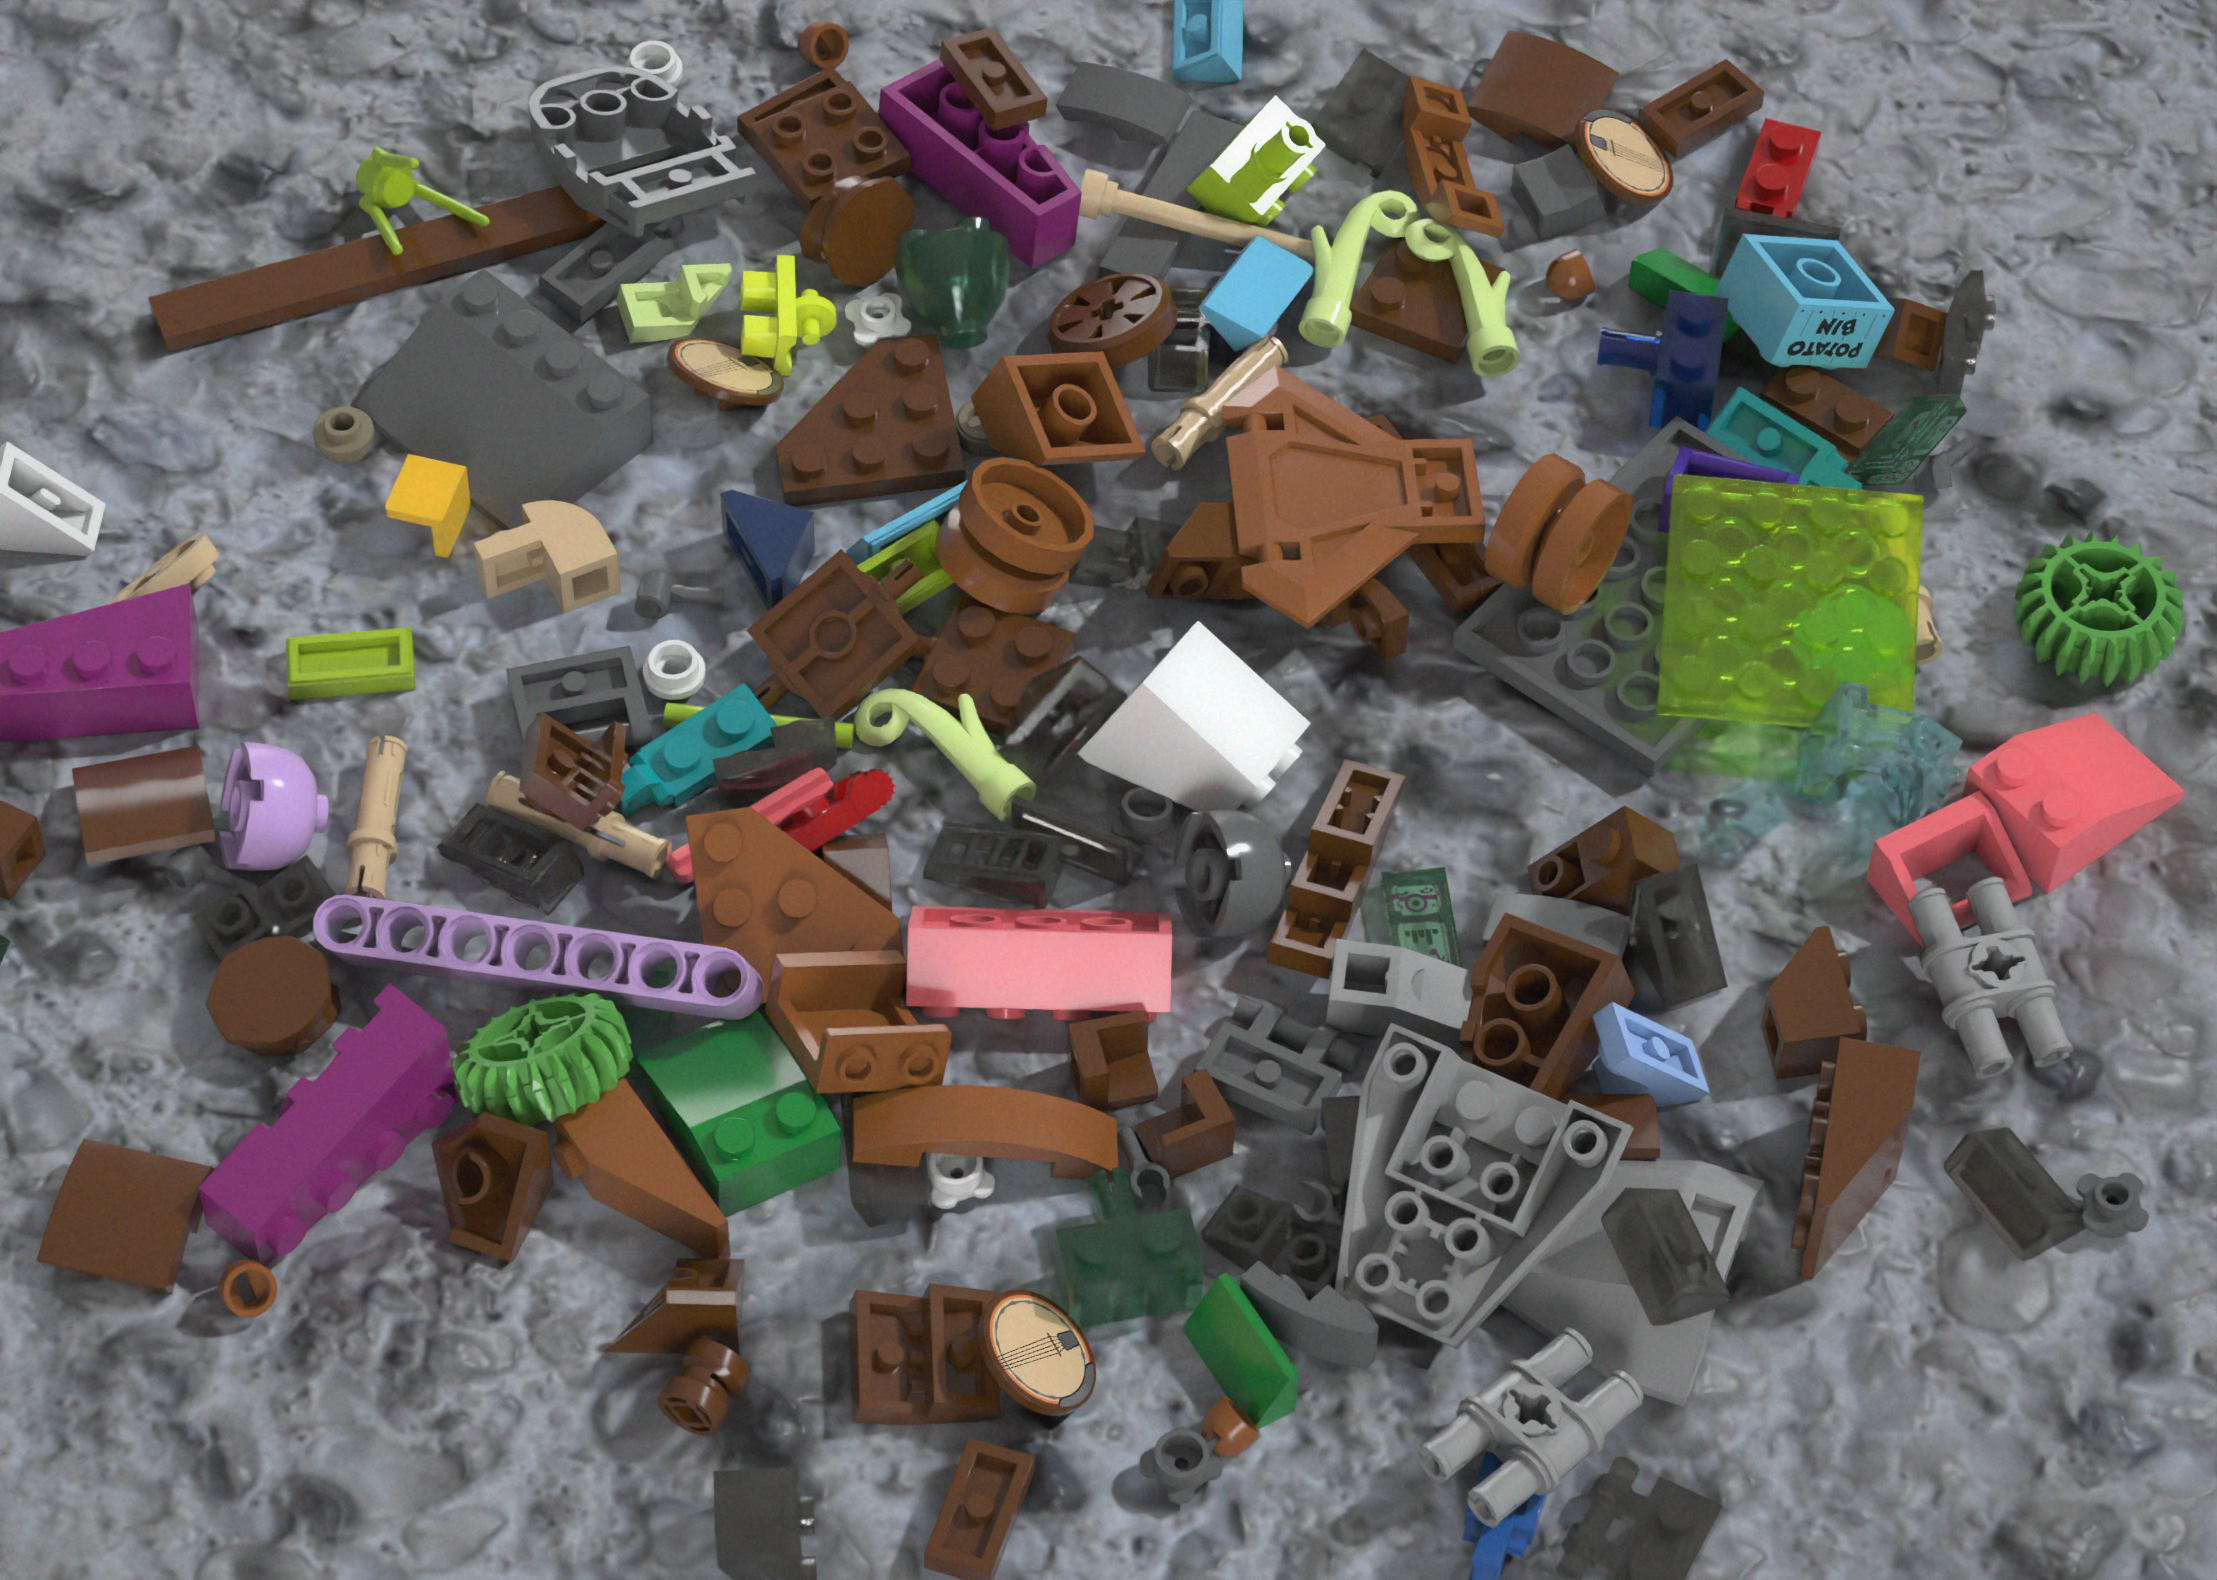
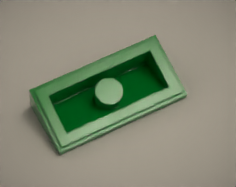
M1662 247L1638 255L1631 262L1628 288L1725 343L1740 328L1732 320V314L1714 293L1720 282L1718 278Z
M1227 1273L1217 1277L1187 1320L1185 1335L1227 1397L1237 1404L1257 1428L1260 1429L1295 1411L1299 1373L1233 1277Z

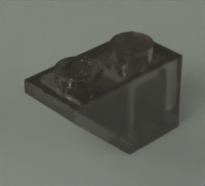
M798 1467L713 1471L715 1540L718 1568L733 1580H817L816 1555L802 1556L801 1536H815L813 1493L800 1494Z

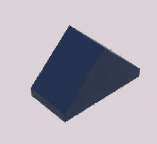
M731 489L720 493L723 534L766 609L769 611L799 585L815 553L814 513Z

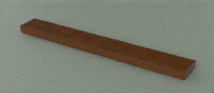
M557 185L473 208L489 218L490 223L487 227H481L451 214L396 229L394 232L403 247V252L400 255H394L381 234L154 295L148 297L165 350L169 353L590 237L604 226L607 221L579 207L562 186Z

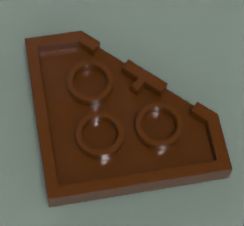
M937 334L877 341L776 445V463L784 504L793 507L954 487L966 481V469Z

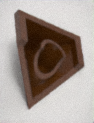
M483 1112L431 1143L451 1229L448 1242L511 1262L515 1260L553 1186L548 1136L545 1131Z
M677 1258L676 1267L673 1269V1276L603 1353L684 1354L693 1340L707 1339L720 1343L740 1355L745 1259Z

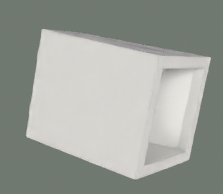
M1197 621L1077 754L1087 763L1099 767V769L1171 798L1172 801L1198 812L1207 811L1208 809L1236 810L1241 804L1249 811H1252L1276 784L1268 774L1271 773L1278 779L1303 752L1295 742L1311 723L1205 626Z

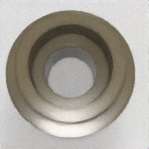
M338 407L328 410L316 420L313 426V438L316 447L328 460L338 464H350L362 459L368 453L375 436L371 418L362 410L353 407Z

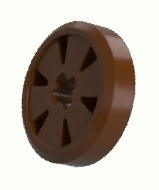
M1120 273L1091 281L1066 296L1050 314L1046 323L1045 333L1053 354L1103 351L1112 370L1145 357L1162 344L1176 325L1178 311L1170 289L1162 279L1148 274Z

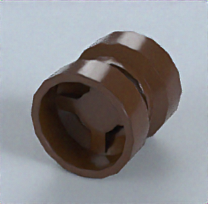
M696 1339L692 1341L680 1360L682 1372L679 1377L670 1378L657 1398L658 1406L665 1416L682 1429L696 1435L713 1436L719 1431L728 1416L726 1405L728 1400L738 1397L748 1382L750 1369L746 1362L728 1347L712 1340Z

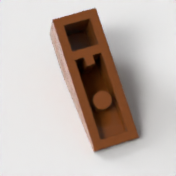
M625 1078L619 1080L618 1085L613 1090L601 1092L599 1094L600 1099L596 1103H586L577 1108L576 1114L568 1112L555 1119L558 1142L552 1144V1152L559 1168L567 1179L573 1180L578 1177L593 1199L710 1259H728L731 1257L728 1220Z

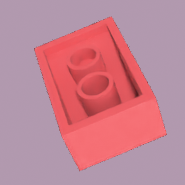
M2094 712L2015 735L1969 767L1962 799L1979 790L1995 808L2027 876L2048 894L2182 800L2185 791Z

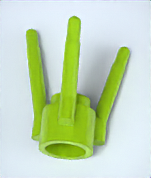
M376 147L372 150L371 156L367 157L357 170L356 184L358 190L363 194L358 205L370 215L385 243L394 255H400L403 252V247L381 209L383 207L391 209L403 206L409 202L412 196H417L481 227H487L490 223L487 216L414 180L409 169L414 170L419 167V161L416 158L391 154L380 147Z

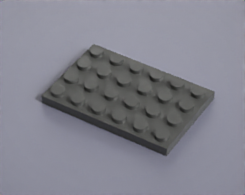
M1678 416L1668 423L1609 481V483L1628 492L1633 499L1632 517L1624 541L1613 564L1590 598L1574 613L1562 615L1536 600L1532 594V584L1524 588L1515 589L1504 583L1454 631L1452 646L1652 777L1792 636L1797 615L1832 595L1869 557L1870 548L1874 545L1875 541L1873 536L1800 491H1797L1778 560L1658 531L1664 490L1681 446L1753 463ZM1690 473L1686 477L1687 479L1769 499L1779 500L1780 495Z

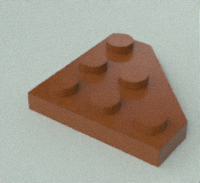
M752 807L685 816L703 945L723 947L738 952L759 973L764 984V995L760 1005H764L767 1002L775 954L899 950L904 958L900 923L897 916ZM729 971L724 973L716 982L715 997L724 998L732 995L741 983V972ZM905 971V976H904L903 985L907 984V972H906V971Z

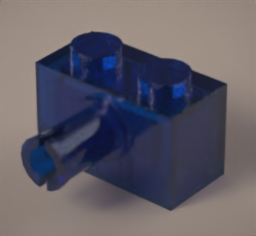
M1669 290L1663 330H1657L1656 336L1608 329V327L1602 326L1597 365L1650 371V377L1655 378L1648 427L1663 429L1676 416L1702 432L1709 426L1719 369L1728 298Z

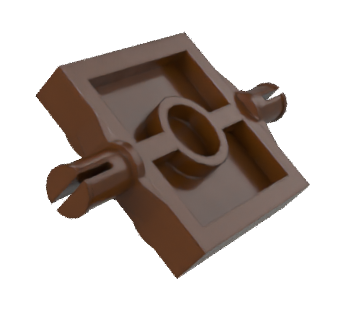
M840 549L746 631L766 653L770 669L774 672L752 691L765 710L769 711L791 692L794 696L808 702L824 722H836L925 644L903 620L896 600L920 579L924 578L922 573L906 557L901 564L879 582L876 578L862 572L847 554Z
M960 595L946 624L933 637L914 631L925 645L912 656L924 660V666L911 692L927 698L946 710L959 722H961L958 703L959 695L969 694L973 699L978 717L985 731L1027 745L1039 720L1050 712L1055 705L1080 713L1085 717H1089L1091 709H1094L1097 699L1096 691H1089L1064 682V670L1076 648V635L1073 632L1017 613L1001 611L964 595Z

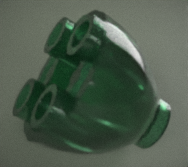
M982 217L962 219L954 225V229L939 230L932 233L928 230L915 229L900 234L897 237L898 250L893 255L897 282L913 312L925 324L939 333L940 344L944 348L968 349L984 343L988 339L986 327L998 312L1009 285L1011 268L1009 240L1001 233L992 231L990 221Z

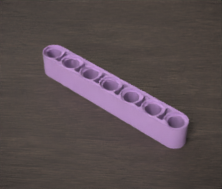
M336 895L325 900L317 909L313 919V931L317 941L343 962L358 967L546 994H554L556 992L561 993L562 996H567L574 991H583L585 995L597 993L601 994L604 1000H611L615 1004L727 1020L743 1019L751 1015L759 1007L764 995V984L759 973L738 952L723 947L354 895ZM361 917L362 928L359 935L348 943H340V932L346 922L353 918ZM424 926L425 931L422 943L415 950L402 953L401 942L404 935L412 928ZM478 935H486L487 947L485 952L473 961H464L463 955L466 944ZM540 944H549L550 956L548 961L541 968L527 971L526 959L529 952ZM613 953L614 963L609 973L600 979H589L588 969L591 962L598 955ZM666 962H676L677 974L675 979L664 988H652L651 978L657 967ZM729 971H740L741 983L739 988L728 997H715L717 980Z

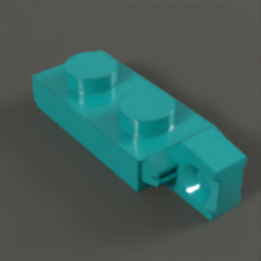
M1742 387L1736 389L1704 431L1710 437L1754 464L1801 475L1798 491L1817 503H1820L1824 498L1829 504L1852 516L1866 498V495L1861 490L1862 484L1844 473L1849 464L1847 460L1838 454L1835 445Z
M743 683L640 748L639 752L628 760L631 768L622 774L621 783L625 785V790L616 806L625 818L654 800L660 807L672 802L677 807L779 742L781 739L780 728L748 686Z

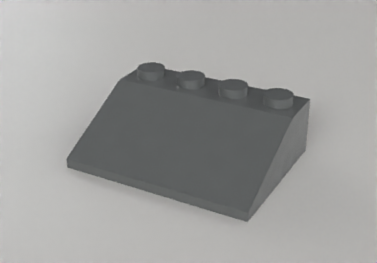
M484 268L435 304L354 405V408L362 410L371 418L374 428L407 455L411 454L466 466L471 505L502 530H511L524 525L523 504L543 500L562 501L573 504L653 444L650 395Z

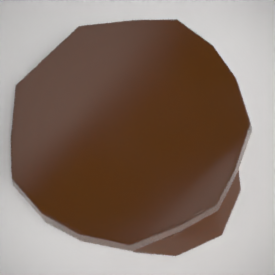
M850 176L838 181L830 190H826L822 194V198L813 206L803 222L798 236L802 255L804 258L820 264L828 263L833 278L850 285L865 287L892 270L910 249L915 202L891 176L872 180L867 176Z
M293 936L266 937L244 944L224 956L206 1002V1007L216 1028L228 1044L243 1046L246 1050L261 1056H284L295 1051L303 1052L307 1050L312 1042L319 1039L332 1027L341 1011L339 987L330 981L327 958L311 945Z

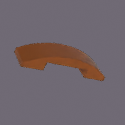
M1410 76L1405 85L1404 146L1410 179L1419 202L1425 211L1439 222L1500 238L1505 228L1493 193L1476 189L1462 141L1472 123L1462 91Z
M940 1085L895 1089L854 1098L852 1101V1162L919 1167L922 1154L926 1152L1050 1162V1175L1056 1178L1116 1182L1119 1176L1116 1119L1099 1110L1064 1098L993 1086Z

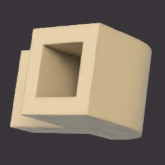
M543 500L523 504L524 525L511 530L496 532L488 538L473 543L478 583L487 599L545 579L563 613H567L621 593L618 554L600 522L588 511L571 503Z

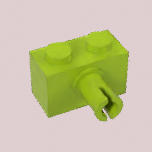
M1275 96L1245 124L1186 190L1210 214L1250 225L1254 223L1257 227L1265 228L1285 207V204L1278 198L1285 189L1294 195L1315 174L1317 169L1310 162L1322 150L1325 144L1315 135L1309 123L1299 119Z

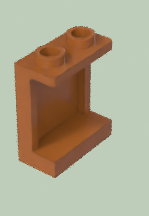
M899 950L775 954L765 1012L817 1094L887 1091L912 1087L940 1086L943 1084L952 1033L945 1024L919 1025L901 999L907 962Z

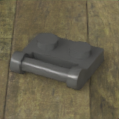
M630 645L506 669L508 687L523 752L527 728L541 711L562 725L625 713L627 721L620 722L621 725L626 727L625 747L633 746L634 752L653 741L650 721ZM610 725L573 732L594 745Z

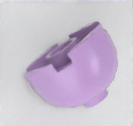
M240 742L242 749L234 748L230 756L221 796L220 811L229 812V826L231 831H233V834L219 831L222 861L226 868L231 870L269 871L280 869L295 863L306 852L311 843L313 833L324 832L328 819V798L326 795L317 794L315 776L305 761L290 750L270 744Z

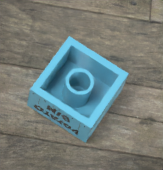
M1742 234L1714 292L1732 314V320L1743 328L1759 348L1760 355L1769 363L1779 367L1810 365L1820 366L1829 370H1835L1839 367L1866 369L1895 312L1891 304L1837 240Z

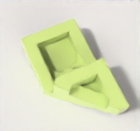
M730 263L682 265L677 282L620 284L616 302L630 344L689 336L728 284L732 272Z

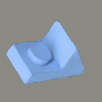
M1613 1002L1592 1015L1600 1039L1598 1044L1600 1057L1594 1062V1068L1603 1094H1648L1653 1096L1656 1108L1701 1100L1710 1094L1691 1039Z

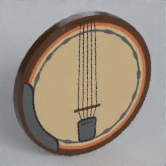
M1608 108L1591 109L1578 120L1574 134L1576 146L1585 165L1598 180V186L1610 190L1618 197L1630 203L1641 206L1657 205L1669 195L1673 188V172L1670 162L1658 142L1640 124L1630 117Z
M684 338L673 342L669 347L666 360L670 369L680 379L694 387V394L697 397L709 394L719 398L720 402L717 404V408L720 411L735 408L739 404L767 405L776 402L781 397L784 389V380L779 372L758 356L741 355V348L712 339Z
M1019 1289L1005 1291L986 1305L978 1323V1340L981 1353L995 1380L1013 1399L1035 1412L1050 1416L1069 1414L1089 1399L1096 1382L1094 1356L1084 1333L1065 1310L1038 1293Z

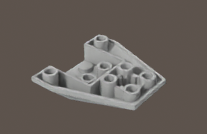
M1390 1023L1362 1082L1335 1291L1345 1299L1353 1298L1377 1314L1458 1350L1605 1191L1634 1128L1629 1124L1571 1099L1568 1105L1496 1075L1462 1060L1450 1047Z
M1656 1159V1161L1619 1160L1605 1191L1500 1305L1551 1340L1567 1327L1575 1329L1587 1340L1592 1348L1593 1357H1591L1592 1363L1589 1366L1607 1378L1616 1370L1624 1371L1638 1383L1643 1394L1685 1407L1705 1352L1713 1314L1739 1242H1744L1764 1189L1765 1181L1703 1161Z

